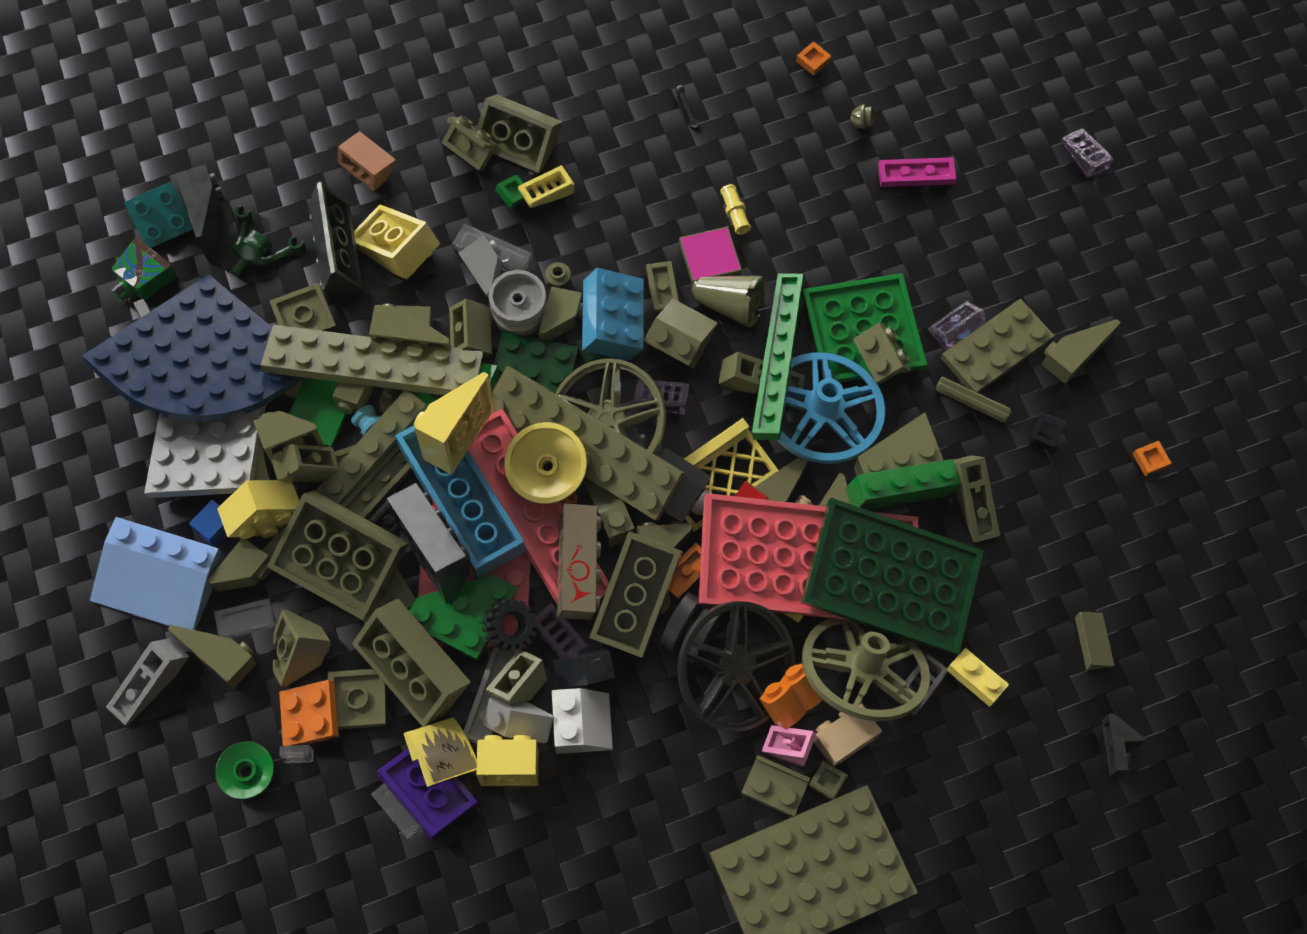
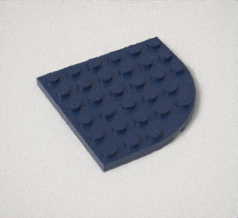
M209 274L82 355L83 362L127 401L145 411L150 409L162 413V417L180 421H217L229 419L228 415L243 411L245 414L250 413L270 403L305 378L262 372L261 362L272 327Z

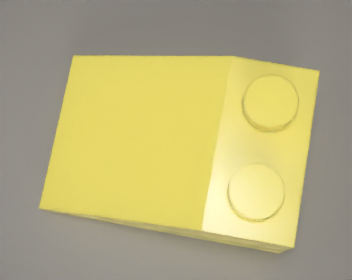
M379 205L354 231L356 248L389 272L405 279L414 274L416 269L440 245L426 222L383 205Z

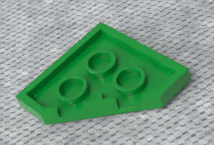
M490 575L464 583L452 602L447 605L438 591L417 597L409 612L434 640L478 662L489 642L485 639L488 635L487 632L482 631V628L486 627V623H482L483 618L488 616L485 614L486 610L492 609L491 605L499 603L501 600L513 599L518 591V587L495 575Z

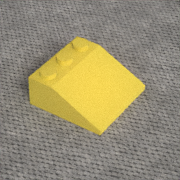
M485 372L479 374L429 404L425 412L422 411L418 414L414 422V428L425 461L451 475L454 473L495 409L489 374Z

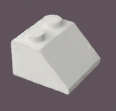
M581 688L552 690L556 754L613 750L609 693Z

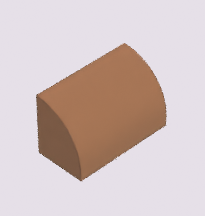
M360 131L338 146V164L372 191L378 189L388 179L394 168L396 159Z

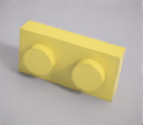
M966 648L946 669L989 707L1009 685Z

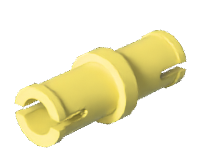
M729 184L724 186L720 192L727 206L726 214L728 217H731L735 232L738 235H742L750 231L751 225L745 214V204L740 201L736 186Z

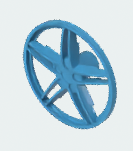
M808 353L794 357L791 368L813 361V390L808 391L788 386L786 405L807 411V413L796 428L797 430L791 440L781 432V438L777 441L789 452L800 458L827 464L851 460L868 450L878 438L885 418L883 396L872 376L857 363L835 354ZM817 361H821L822 363V372L824 380L820 382L818 378ZM828 361L851 369L868 386L859 388L855 386L843 389L838 381L832 379ZM870 392L873 393V394H871V395H869V396L860 397V398H857V399H854V400H851V401H848V402H845V401H844V399H849V398L857 397V396L864 395V394H867V393H870ZM875 399L877 409L876 421L871 433L864 439L844 410ZM809 421H812L816 425L800 446L797 445L796 441ZM838 421L859 445H856L848 437V434L837 424ZM826 422L852 449L838 453H820L804 447Z

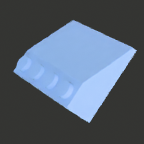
M116 517L104 542L90 601L169 627L174 625L196 630L213 590L207 580L225 560V557L219 548Z

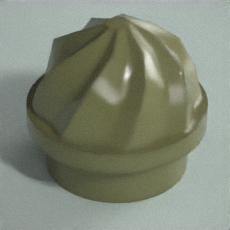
M862 104L855 108L850 116L854 126L861 129L873 127V107H867L866 104Z

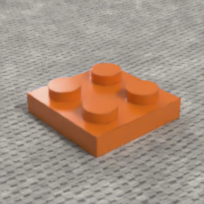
M325 680L279 692L284 748L291 749L339 737L334 681Z

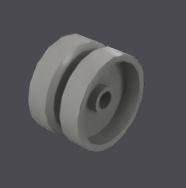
M522 270L505 272L497 277L490 287L488 296L493 323L501 332L521 336L532 335L538 331L547 304L544 284L536 275Z

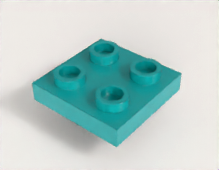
M172 181L124 202L143 242L150 248L193 229L191 220Z

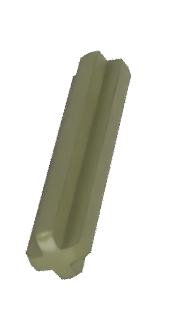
M942 377L936 386L938 392L1001 422H1006L1011 413L1010 408L945 377Z

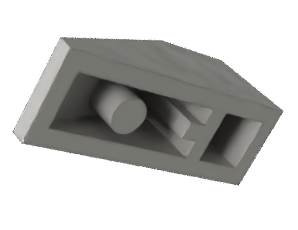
M171 639L150 642L106 708L124 725H129L176 677L189 658V655Z

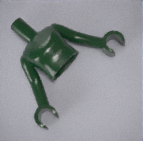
M238 205L235 208V214L240 224L232 249L239 260L230 272L236 277H239L248 265L266 266L289 254L301 255L305 252L306 246L304 241L300 245L295 246L297 238L292 236L288 240V247L265 256L273 244L265 236L254 230H251L246 236L247 224L252 221V213L248 210L245 215H242L244 212L242 205Z

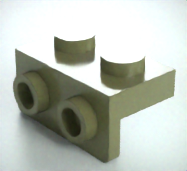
M449 117L447 122L451 126L441 143L476 169L484 170L498 145L490 140L492 137L487 132L480 129L476 130L472 127L473 123L466 117Z
M879 322L853 339L877 384H882L901 371L904 373L911 371L907 364L910 362V359L902 348L899 349L896 343L898 336L892 327H886Z

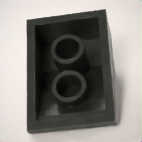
M205 164L176 173V177L195 236L207 261L211 262L214 258L224 212L221 201H224L225 198L215 173L209 174Z

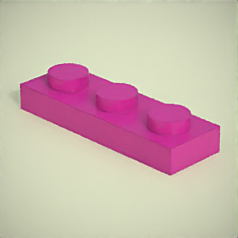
M954 158L879 160L878 163L880 187L955 184L956 181Z

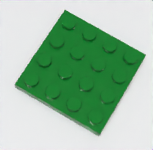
M903 273L802 290V297L816 353H830L845 357L860 365L872 376L853 339L880 322L886 327H892L897 334L898 340L896 343L899 349L902 348L908 355L910 362L907 364L910 370L926 369L927 363ZM818 361L822 380H824L822 372V363L821 361ZM828 361L832 379L839 383L862 380L851 369Z

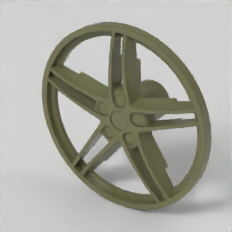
M600 359L589 362L577 368L566 377L555 393L567 401L589 408V415L627 438L629 437L625 430L630 429L631 425L657 415L655 435L647 449L653 454L657 451L662 441L666 424L664 400L654 380L634 364L619 359ZM605 368L599 405L566 395L580 378L588 373ZM613 368L611 400H608L610 369ZM620 369L638 376L648 386L654 400L622 407L620 405ZM656 404L657 408L627 416V411Z
M826 619L810 632L803 647V670L815 692L835 709L862 720L891 721L907 716L922 703L930 683L927 661L913 641L896 636L902 643L890 644L889 640L878 632H868L865 634L864 630L860 629L859 624L851 620ZM842 624L850 651L826 648V650L813 649L815 640L822 632L832 626ZM914 655L921 673L918 692L915 693L907 687V682L888 667ZM813 665L851 673L843 700L822 683ZM855 681H858L863 686L854 704H850L848 699ZM871 682L904 704L887 710H871L858 707Z

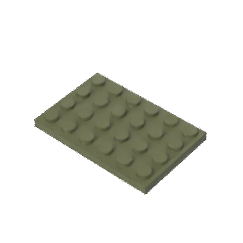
M867 785L712 851L709 854L743 934H828L918 893Z

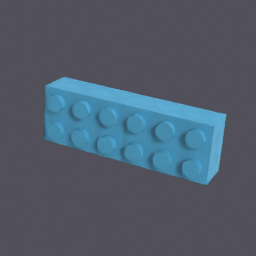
M414 425L395 435L401 452L423 489L429 493L435 509L439 508L446 521V527L451 526L458 538L457 544L459 547L462 545L466 547L471 557L468 564L477 579L526 553L522 537L469 451L466 452L451 475L423 459Z

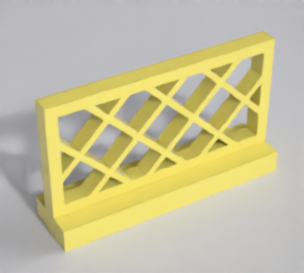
M743 418L684 458V460L700 470L710 472L709 485H706L704 488L710 492H722L728 496L730 494L736 495L738 490L731 489L733 476L747 478L750 484L751 479L757 480L752 484L755 487L779 471L759 443L753 440V436L748 430L749 426ZM745 438L752 446L751 456L736 453L737 444ZM733 447L732 452H727V450ZM720 455L732 457L730 470L715 468L716 458ZM735 458L750 460L748 474L734 471ZM754 461L764 463L770 472L764 476L752 475ZM712 462L711 467L706 466L707 464ZM714 473L729 475L727 489L712 486ZM689 513L684 519L686 524H691V531L693 533L703 527V519L695 524Z

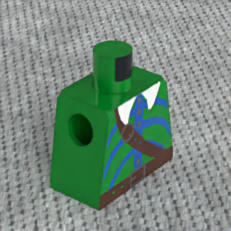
M136 237L112 267V271L119 283L110 291L120 301H123L131 292L141 300H146L175 280L177 275L169 262Z

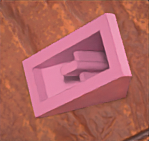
M771 725L762 752L803 768L816 733L809 730L784 729L780 726Z

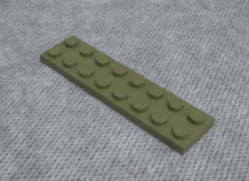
M273 325L261 362L262 372L446 395L480 374L483 351L452 347L448 350L444 346L436 345L423 347L413 342L403 341V344L389 339L377 338V340H371L370 337Z
M506 366L492 392L495 408L492 413L503 409L517 433L528 426L543 422L556 423L568 428L580 439L587 457L586 478L652 519H660L685 472L512 367Z

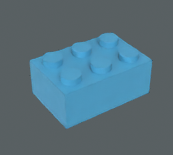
M596 268L583 280L582 351L630 361L643 350V279Z

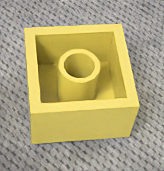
M249 480L245 481L217 509L227 537L247 539L253 536H263V538H270L278 534V530L289 523L299 503V499L291 481Z
M488 735L485 736V740H478L476 775L481 786H538L539 750L537 741L531 740V736L517 735L514 736V740H502L501 736Z

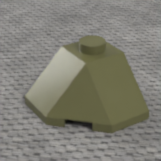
M282 609L273 636V644L277 645L278 659L273 660V673L279 684L286 687L321 666L324 656L329 652L330 640L321 626L289 610Z

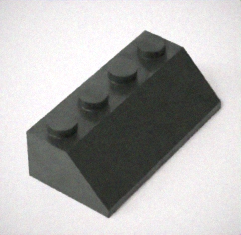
M319 182L316 184L309 204L311 210L310 221L314 230L313 242L316 246L318 257L316 263L321 277L320 288L324 294L339 301L363 291L350 205L346 199L324 183Z

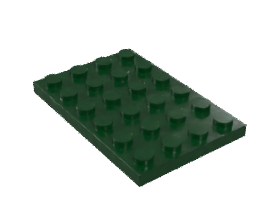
M830 498L827 502L801 604L956 656L960 653L984 551Z

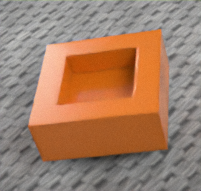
M813 41L797 55L796 62L814 76L830 62L831 55Z
M1159 441L1139 448L1133 453L1145 477L1166 469L1172 464Z

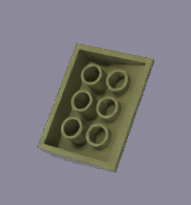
M311 491L302 495L267 567L359 619L364 620L397 568L409 543L316 491Z

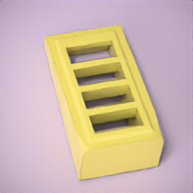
M561 165L518 186V190L529 207L533 208L573 194L574 183ZM559 181L561 185L557 186L555 182ZM550 184L553 189L549 190L546 185ZM539 187L543 189V191L545 192L544 194L540 193V191L538 190ZM533 190L537 197L532 198L528 191Z

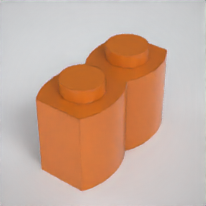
M802 664L790 667L781 681L770 684L760 697V701L774 723L784 729L793 726L804 716L806 711L812 709L823 700L808 682Z

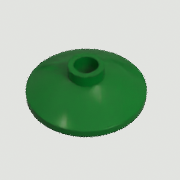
M239 742L230 746L221 754L215 770L216 780L219 787L228 796L236 799H250L261 794L268 787L273 778L274 763L271 755L263 746L254 742ZM245 768H251L252 770L251 775L248 777L242 776Z

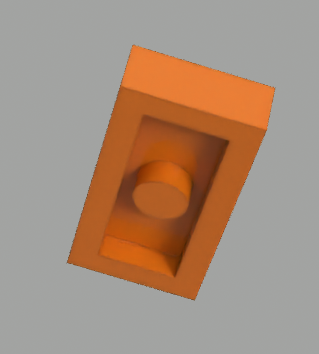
M697 543L681 557L668 593L677 601L700 580L702 548Z

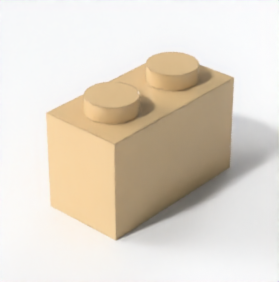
M862 703L858 706V707L865 708ZM840 712L838 715L841 718L833 723L828 720L816 729L817 734L814 743L829 764L836 767L879 737L882 730L875 721L862 720Z

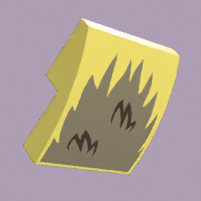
M454 717L403 733L412 761L417 759L419 761L427 787L477 770V759L474 751Z

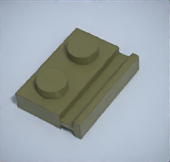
M757 755L741 795L787 816L794 817L810 778Z

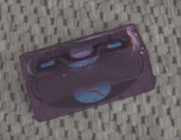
M966 301L930 326L928 331L945 350H948L986 323L985 314L982 309Z

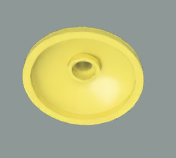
M543 422L526 427L513 438L506 451L505 472L510 485L521 497L534 503L552 504L568 498L579 488L586 474L587 457L583 444L571 430L556 423ZM546 463L553 464L550 471L543 470Z

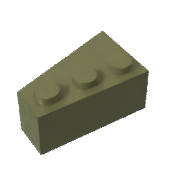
M923 413L858 456L854 467L856 475L943 461L926 413Z

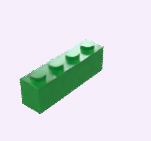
M953 459L860 474L845 489L851 505L866 510H874L948 497L961 484Z

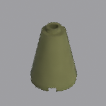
M762 276L700 277L692 286V296H694L697 303L746 327L752 328L760 318V315L756 314L758 307L764 306L766 282L762 280Z

